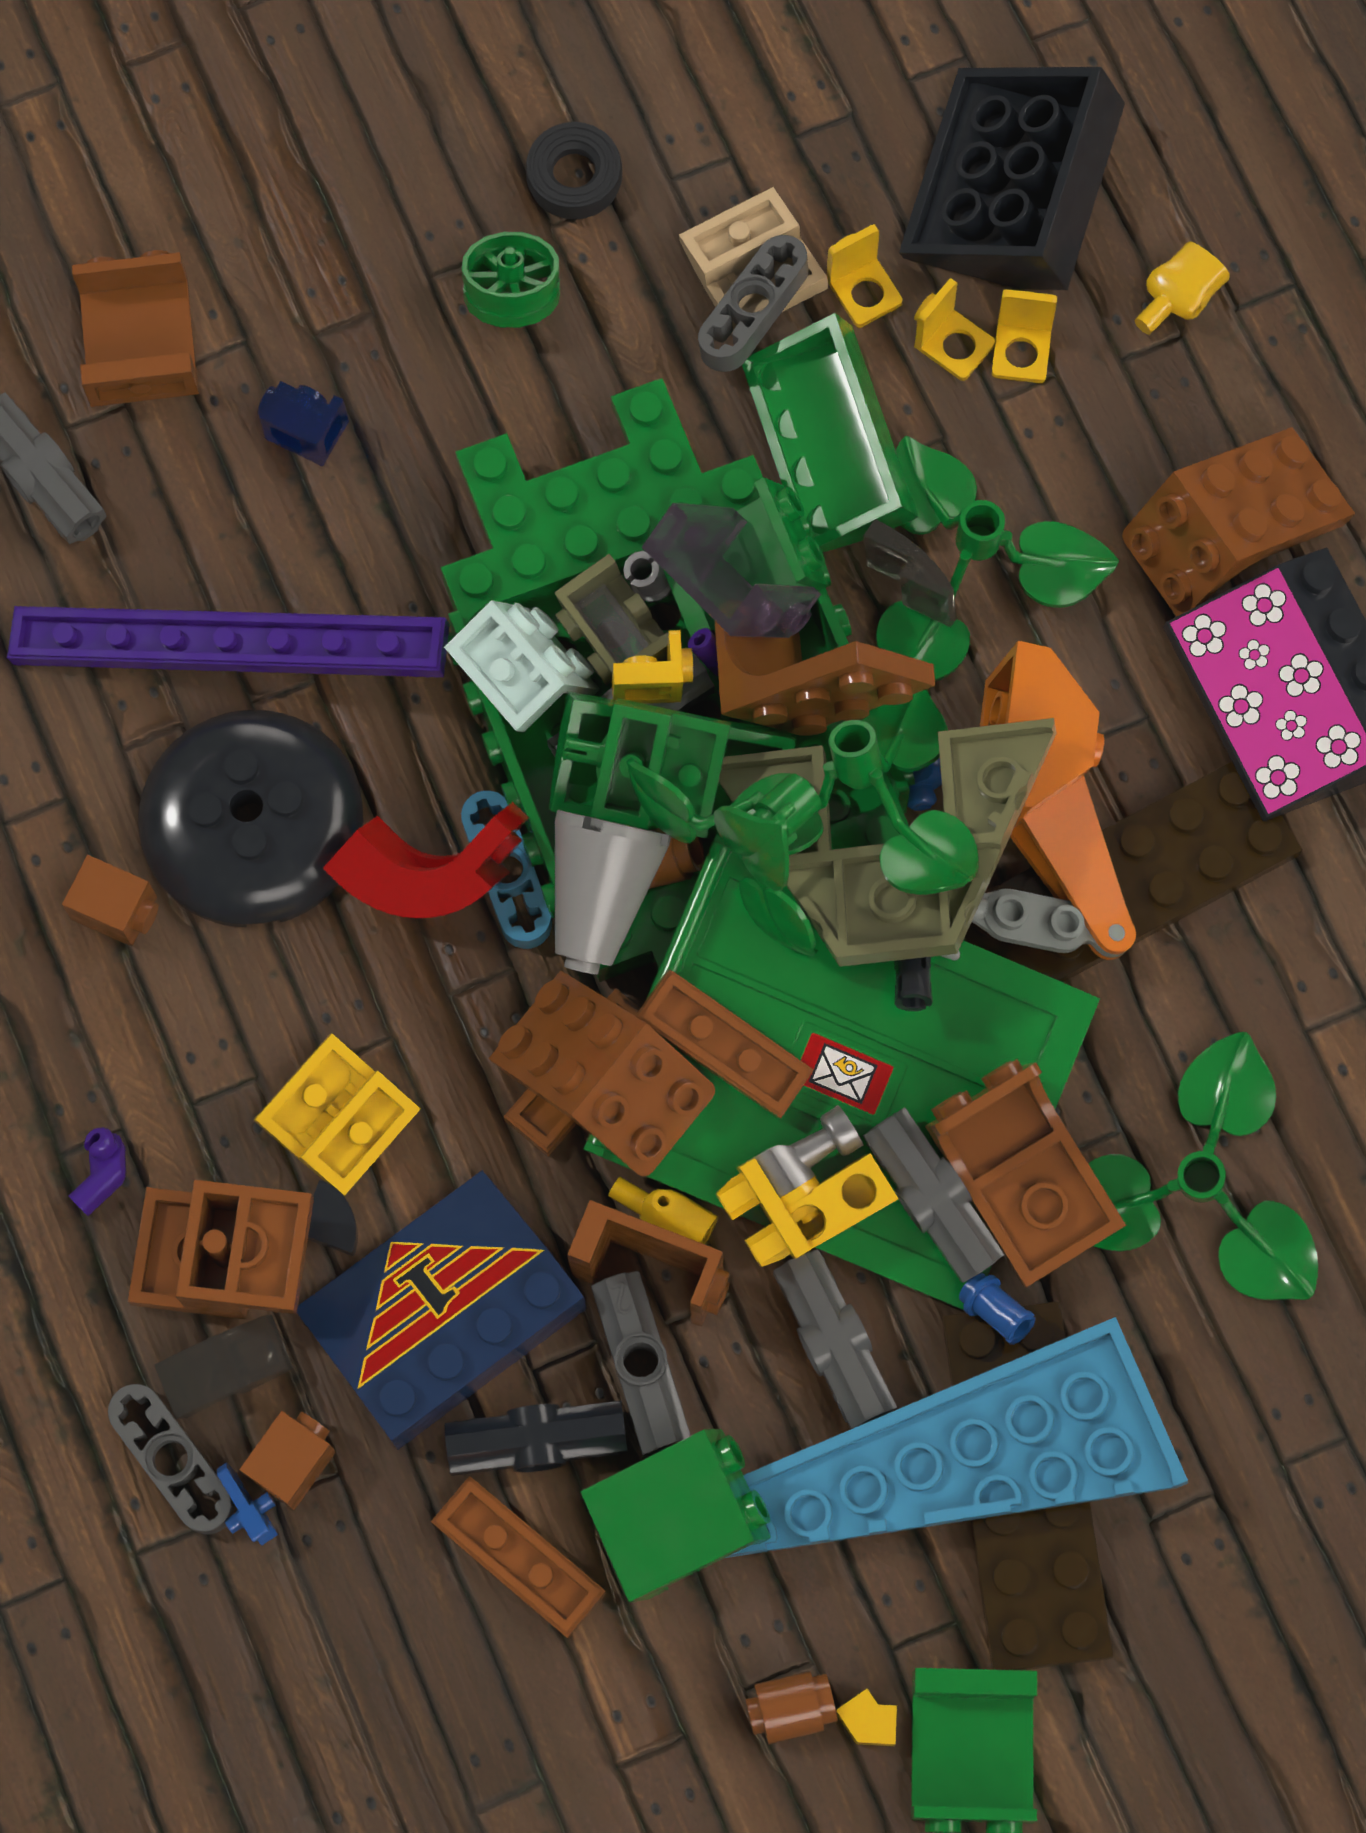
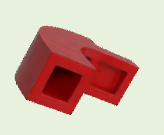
M512 802L496 814L462 852L447 856H437L421 852L407 844L377 815L356 830L323 869L352 896L377 910L408 918L444 916L471 905L510 873L502 862L523 841L516 832L529 817Z

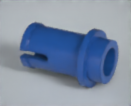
M983 1273L972 1277L964 1284L959 1294V1300L964 1303L963 1310L969 1316L978 1315L1006 1338L1005 1340L1009 1344L1014 1345L1024 1339L1035 1323V1315L1000 1288L1001 1282L996 1276H985Z

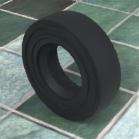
M582 122L558 124L544 131L532 144L526 160L527 184L536 202L552 215L565 219L588 218L603 211L616 197L622 182L621 156L614 141L601 129ZM569 154H580L589 158L595 167L593 178L581 187L572 188L562 185L553 174L554 166L559 159Z

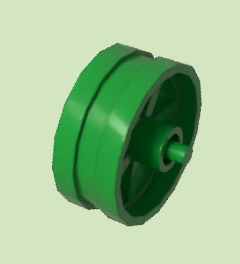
M500 232L485 236L472 244L463 256L462 262L463 297L469 312L480 321L500 328H520L536 324L551 315L560 300L559 257L553 246L538 236L524 232ZM543 277H547V280L545 282L537 280Z

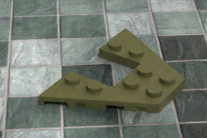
M1054 718L938 732L944 812L957 817L967 826L974 837L979 854V867L976 876L963 887L926 895L908 894L896 889L885 879L881 872L879 857L884 844L832 850L829 802L825 808L818 811L823 822V833L810 847L789 855V879L786 886L839 967L958 953L1057 734ZM823 745L724 757L719 784L731 803H733L745 789L760 779L778 773H794L808 780L819 795L825 776L823 765L826 763V754Z

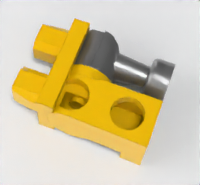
M839 1105L821 1116L820 1121L823 1129L789 1146L777 1145L766 1149L738 1166L739 1174L731 1178L715 1193L731 1220L759 1204L771 1224L744 1240L760 1267L780 1261L788 1255L797 1259L814 1247L898 1200L897 1195L871 1153L861 1156L821 1183H819L812 1172L811 1167L833 1150L837 1149L841 1155L846 1156L863 1146L857 1131Z

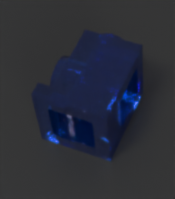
M282 381L279 382L277 387L271 386L267 389L258 408V415L265 439L322 467L349 423L343 399L334 395L330 403L327 404L325 397L316 390L305 385H299L296 389Z

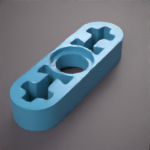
M480 791L466 800L462 808L461 818L469 843L485 827L482 823L473 825L474 822L479 820V810L488 807L493 815L498 814L508 806L504 796L494 791ZM518 830L516 834L521 838V832ZM521 842L509 855L517 858L522 863L523 871L521 876L512 883L499 882L487 893L505 939L515 947L531 949L541 945L548 938L552 929V919L535 869L531 866ZM529 887L533 889V892H524ZM522 894L528 913L531 916L541 915V917L534 920V931L525 933L521 925L514 927L510 925L517 921L516 907L512 897ZM499 898H508L503 903L499 900Z

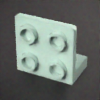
M491 600L444 647L516 731L524 732L567 691L594 696L600 690L590 677L594 673L590 663L575 649L570 648L567 651L554 636L559 631L558 627L546 613L537 607L531 610L519 603L512 605Z

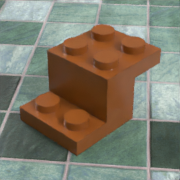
M194 1180L192 1192L146 1187L128 1303L131 1306L247 1319L248 1309L297 1314L314 1202L312 1193Z

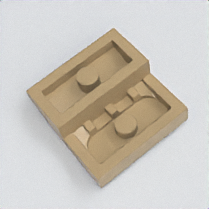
M774 187L679 234L683 249L715 307L763 243L778 235H789L799 239L807 250L808 276L783 311L828 289L826 274L801 239L798 222ZM787 258L783 263L774 260L775 274L783 264L793 266V259ZM773 277L771 281L775 285V277ZM750 294L741 299L739 307L746 312H759L768 305L769 300L760 294ZM732 321V327L734 330L737 325Z

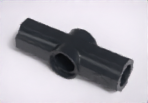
M621 1401L560 1408L557 1404H537L508 1410L506 1412L507 1415L473 1418L465 1421L444 1423L451 1476L513 1468L514 1472L520 1473L538 1472L563 1467L566 1465V1461L587 1458L595 1459V1457L618 1456V1454L628 1453Z

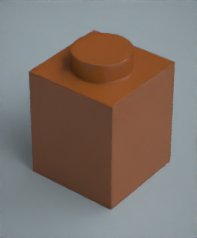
M88 854L62 903L72 921L131 947L139 932L146 934L150 930L159 908V904L155 902L157 896L149 881Z
M281 1411L239 1470L248 1479L292 1510H295L336 1453L332 1446L325 1441L330 1431L302 1411L296 1420Z

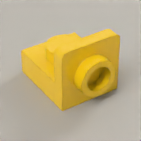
M669 630L667 661H658L655 657L640 655L629 657L623 663H613V700L620 698L643 704L681 702L683 683L693 682L692 648H681L680 630Z

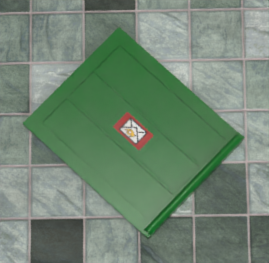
M715 835L647 998L665 972L670 969L813 1069V1072L782 1118H776L670 1044L714 1084L715 1094L655 1170L647 1177L724 1209L715 1193L731 1178L739 1174L738 1166L768 1148L777 1145L789 1146L823 1129L820 1121L821 1116L839 1105L857 1131L863 1146L846 1156L841 1155L837 1149L833 1150L811 1167L817 1180L821 1183L861 1156L871 1153L894 1191L897 1187L887 1172L880 1166L871 1149L866 1145L867 1143L862 1135L900 1109L906 1108L938 1157L941 1158L943 1155L925 1128L926 1125L936 1120L931 1109L960 1091L964 1092L967 1090L969 1095L973 1097L986 1089L981 1080L982 1077L1008 1061H1014L1015 1059H1018L1022 1066L1034 1062L1038 1064L1042 1071L1039 1074L1040 1081L1054 1109H1056L1100 998L963 940L959 949L960 957L958 960L954 961L942 956L931 957L932 1005L930 1007L926 1006V1009L922 1011L901 1010L894 1004V961L839 967L812 924L811 927L816 941L815 949L818 950L814 956L789 949L767 935L749 915L739 891V883L745 877L757 880L747 870L743 860L738 858L737 854L724 843L719 835ZM785 886L781 891L786 893L799 906L787 886ZM589 1134L583 1150L630 1169ZM899 1200L894 1201L815 1247L963 1310L964 1303L959 1300V1294L966 1282H960L927 1232L922 1233ZM969 1202V1203L971 1204V1206L974 1208V1210L976 1211V1213L978 1214V1212H977V1210L975 1209V1207H974V1205L972 1204V1202ZM759 1204L740 1215L765 1227L771 1224ZM991 1266L981 1273L988 1276Z

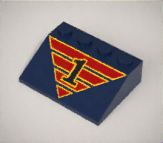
M482 1170L298 1305L297 1314L396 1449L399 1450L587 1308L584 1296L557 1260Z

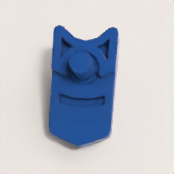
M228 1463L217 1468L216 1473L238 1509L236 1513L225 1521L230 1532L233 1534L244 1527L253 1542L258 1541L261 1546L276 1537L278 1533L265 1513L276 1506L270 1493L266 1492L253 1501L241 1479Z

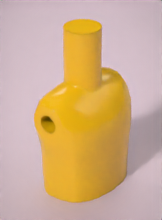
M1188 241L1169 261L1155 268L1147 278L1146 288L1154 300L1135 318L1136 326L1143 333L1150 335L1171 313L1185 320L1196 318L1216 291L1229 280L1230 274L1227 268L1203 247Z
M621 1176L616 1180L608 1194L610 1198L639 1214L641 1220L702 1244L707 1243L718 1221L717 1215L679 1192L657 1189L649 1194Z

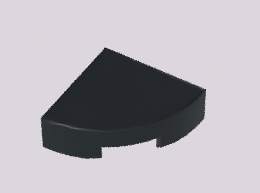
M319 1180L313 1195L314 1202L308 1240L354 1256L358 1244V1231L353 1211L345 1197L335 1187Z

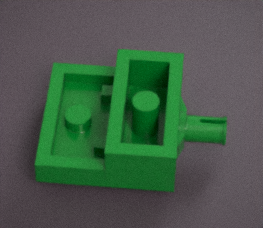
M618 698L613 706L608 733L602 743L568 736L563 760L597 766L598 784L591 813L592 818L647 830L649 826L658 828L638 801L630 780L626 761L633 757L635 762L664 777L689 799L693 806L694 814L702 817L710 816L714 808L731 723ZM709 828L703 831L696 830L697 837L707 838Z

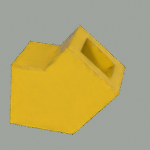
M866 1689L836 1710L838 1718L856 1744L895 1746L896 1705H878L869 1690Z

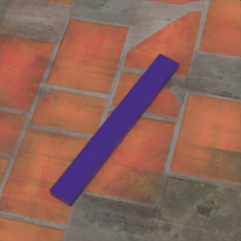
M14 606L7 659L13 665L444 678L447 650L444 647L448 644L450 624L446 617Z

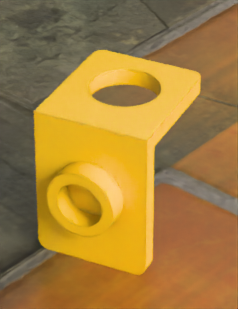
M875 224L842 238L828 249V284L854 325L858 328H862L902 306L903 301L900 293L877 259L879 230ZM871 281L880 286L883 291V298L875 306L863 307L853 300L851 294L853 288L860 282Z
M950 278L937 294L931 293L918 308L914 316V320L917 322L914 348L959 380L965 381L994 348L995 339L954 310L958 283ZM963 333L973 340L975 350L965 359H954L944 351V340L951 334Z
M1009 289L1003 290L992 365V376L994 378L1032 383L1045 382L1051 331L1058 297L1056 295ZM1017 341L1027 342L1035 348L1037 359L1028 367L1020 368L1013 366L1005 355L1007 347Z

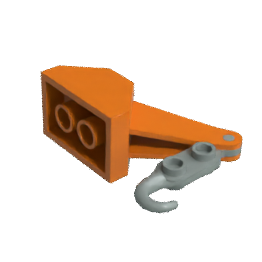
M1023 641L1016 642L985 680L980 727L1054 718L1057 734L1010 836L1053 897L1014 889H1000L984 893L972 922L1000 941L1058 953L1072 952L1082 944H1088L1098 957L1105 960H1114L1123 955L1134 944L1136 930L1127 910L1084 775L1092 767L1098 766L1104 749V735L1097 733L1100 712L1052 648ZM960 952L941 956L955 961L959 959Z

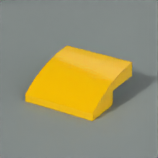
M331 1033L255 1117L254 1121L321 1179L335 1187L345 1196L421 1108L379 1071H374Z

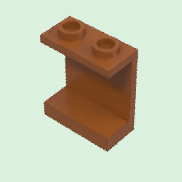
M153 250L135 258L116 260L112 257H96L90 259L87 263L72 265V275L80 293L86 364L80 365L81 382L90 406L96 407L199 394L188 276L180 252L169 253L163 250Z
M592 1200L589 1201L567 1254L573 1277L594 1284L610 1243L613 1242L700 1276L690 1301L691 1323L702 1327L708 1312L718 1316L730 1285L727 1282L730 1272L723 1270V1251Z

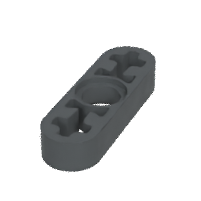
M778 235L764 242L703 323L698 333L701 358L706 366L720 372L739 368L802 286L808 276L807 250L799 239L789 235ZM787 258L793 259V266L783 264L775 274L774 260L783 263ZM773 277H775V285L771 281ZM750 294H760L769 300L768 305L763 310L754 313L742 310L739 307V302ZM732 321L737 325L734 330L732 327ZM732 333L733 347L724 344L719 350L715 349L714 340L723 343Z
M131 1384L118 1390L112 1397L108 1407L110 1423L185 1525L199 1534L210 1535L223 1530L226 1527V1519L234 1514V1502L218 1475L160 1397L149 1387ZM132 1399L139 1404L150 1401L151 1406L147 1408L145 1414L158 1431L165 1422L170 1426V1430L153 1436L143 1450L140 1449L138 1443L149 1439L143 1429L134 1421L126 1425L122 1421L129 1414L125 1405ZM168 1443L183 1445L188 1454L185 1468L173 1476L160 1474L155 1466V1457L158 1450ZM200 1468L204 1471L205 1476L194 1480L195 1483L208 1497L219 1493L221 1498L214 1505L218 1515L211 1521L203 1515L193 1519L191 1513L198 1506L185 1488L178 1497L172 1492L174 1488L189 1483Z

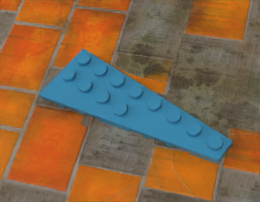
M1116 1317L743 1475L750 1491H757L768 1509L770 1523L766 1524L771 1538L761 1544L750 1545L725 1558L1174 1489L1188 1484V1479Z

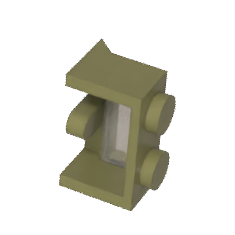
M610 554L554 592L563 608L555 614L556 618L573 642L582 636L585 638L595 652L587 660L606 686L612 682L613 663H623L629 657L640 655L652 656L658 661H667L668 633H663L653 619L643 599L638 593H634L627 584Z

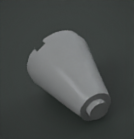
M557 810L555 818V953L566 956L565 968L598 975L600 964L613 965L668 850L671 836Z

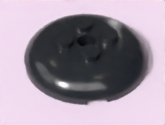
M241 710L224 713L205 720L184 732L162 753L153 766L142 791L138 814L142 850L153 875L161 887L171 898L191 913L206 920L233 927H247L246 924H261L277 920L282 923L298 917L320 904L339 885L323 867L356 830L364 825L360 787L348 759L340 748L313 725L297 717L269 710ZM252 803L263 805L260 816L255 820L241 822L235 819L239 806L243 807Z

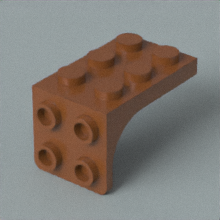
M1291 427L1174 471L1126 526L1122 537L1128 549L1174 614L1179 616L1204 603L1222 585L1254 563L1344 526L1355 512L1312 455L1306 443L1299 437L1294 428Z
M729 605L715 611V638L722 715L787 731L796 735L812 736L824 733L827 730V725L837 721L863 719L869 716L870 709L882 705L907 703L913 699V694L935 686L934 664L859 641H854L802 661L800 634L794 625Z
M561 970L553 980L546 983L539 990L533 1005L516 1025L510 1027L502 1035L498 1047L488 1058L504 1073L577 1123L640 1176H648L655 1170L715 1094L714 1084L650 1025Z
M1015 1059L1014 1061H1008L982 1077L981 1080L986 1089L973 1097L969 1095L967 1090L964 1092L960 1091L932 1108L931 1111L936 1120L926 1125L925 1128L943 1157L950 1163L972 1197V1204L990 1233L999 1243V1247L1005 1254L1004 1256L1022 1285L1028 1287L1120 1230L1126 1224L1050 1102L1039 1078V1074L1042 1071L1038 1064L1034 1062L1022 1066L1019 1060Z

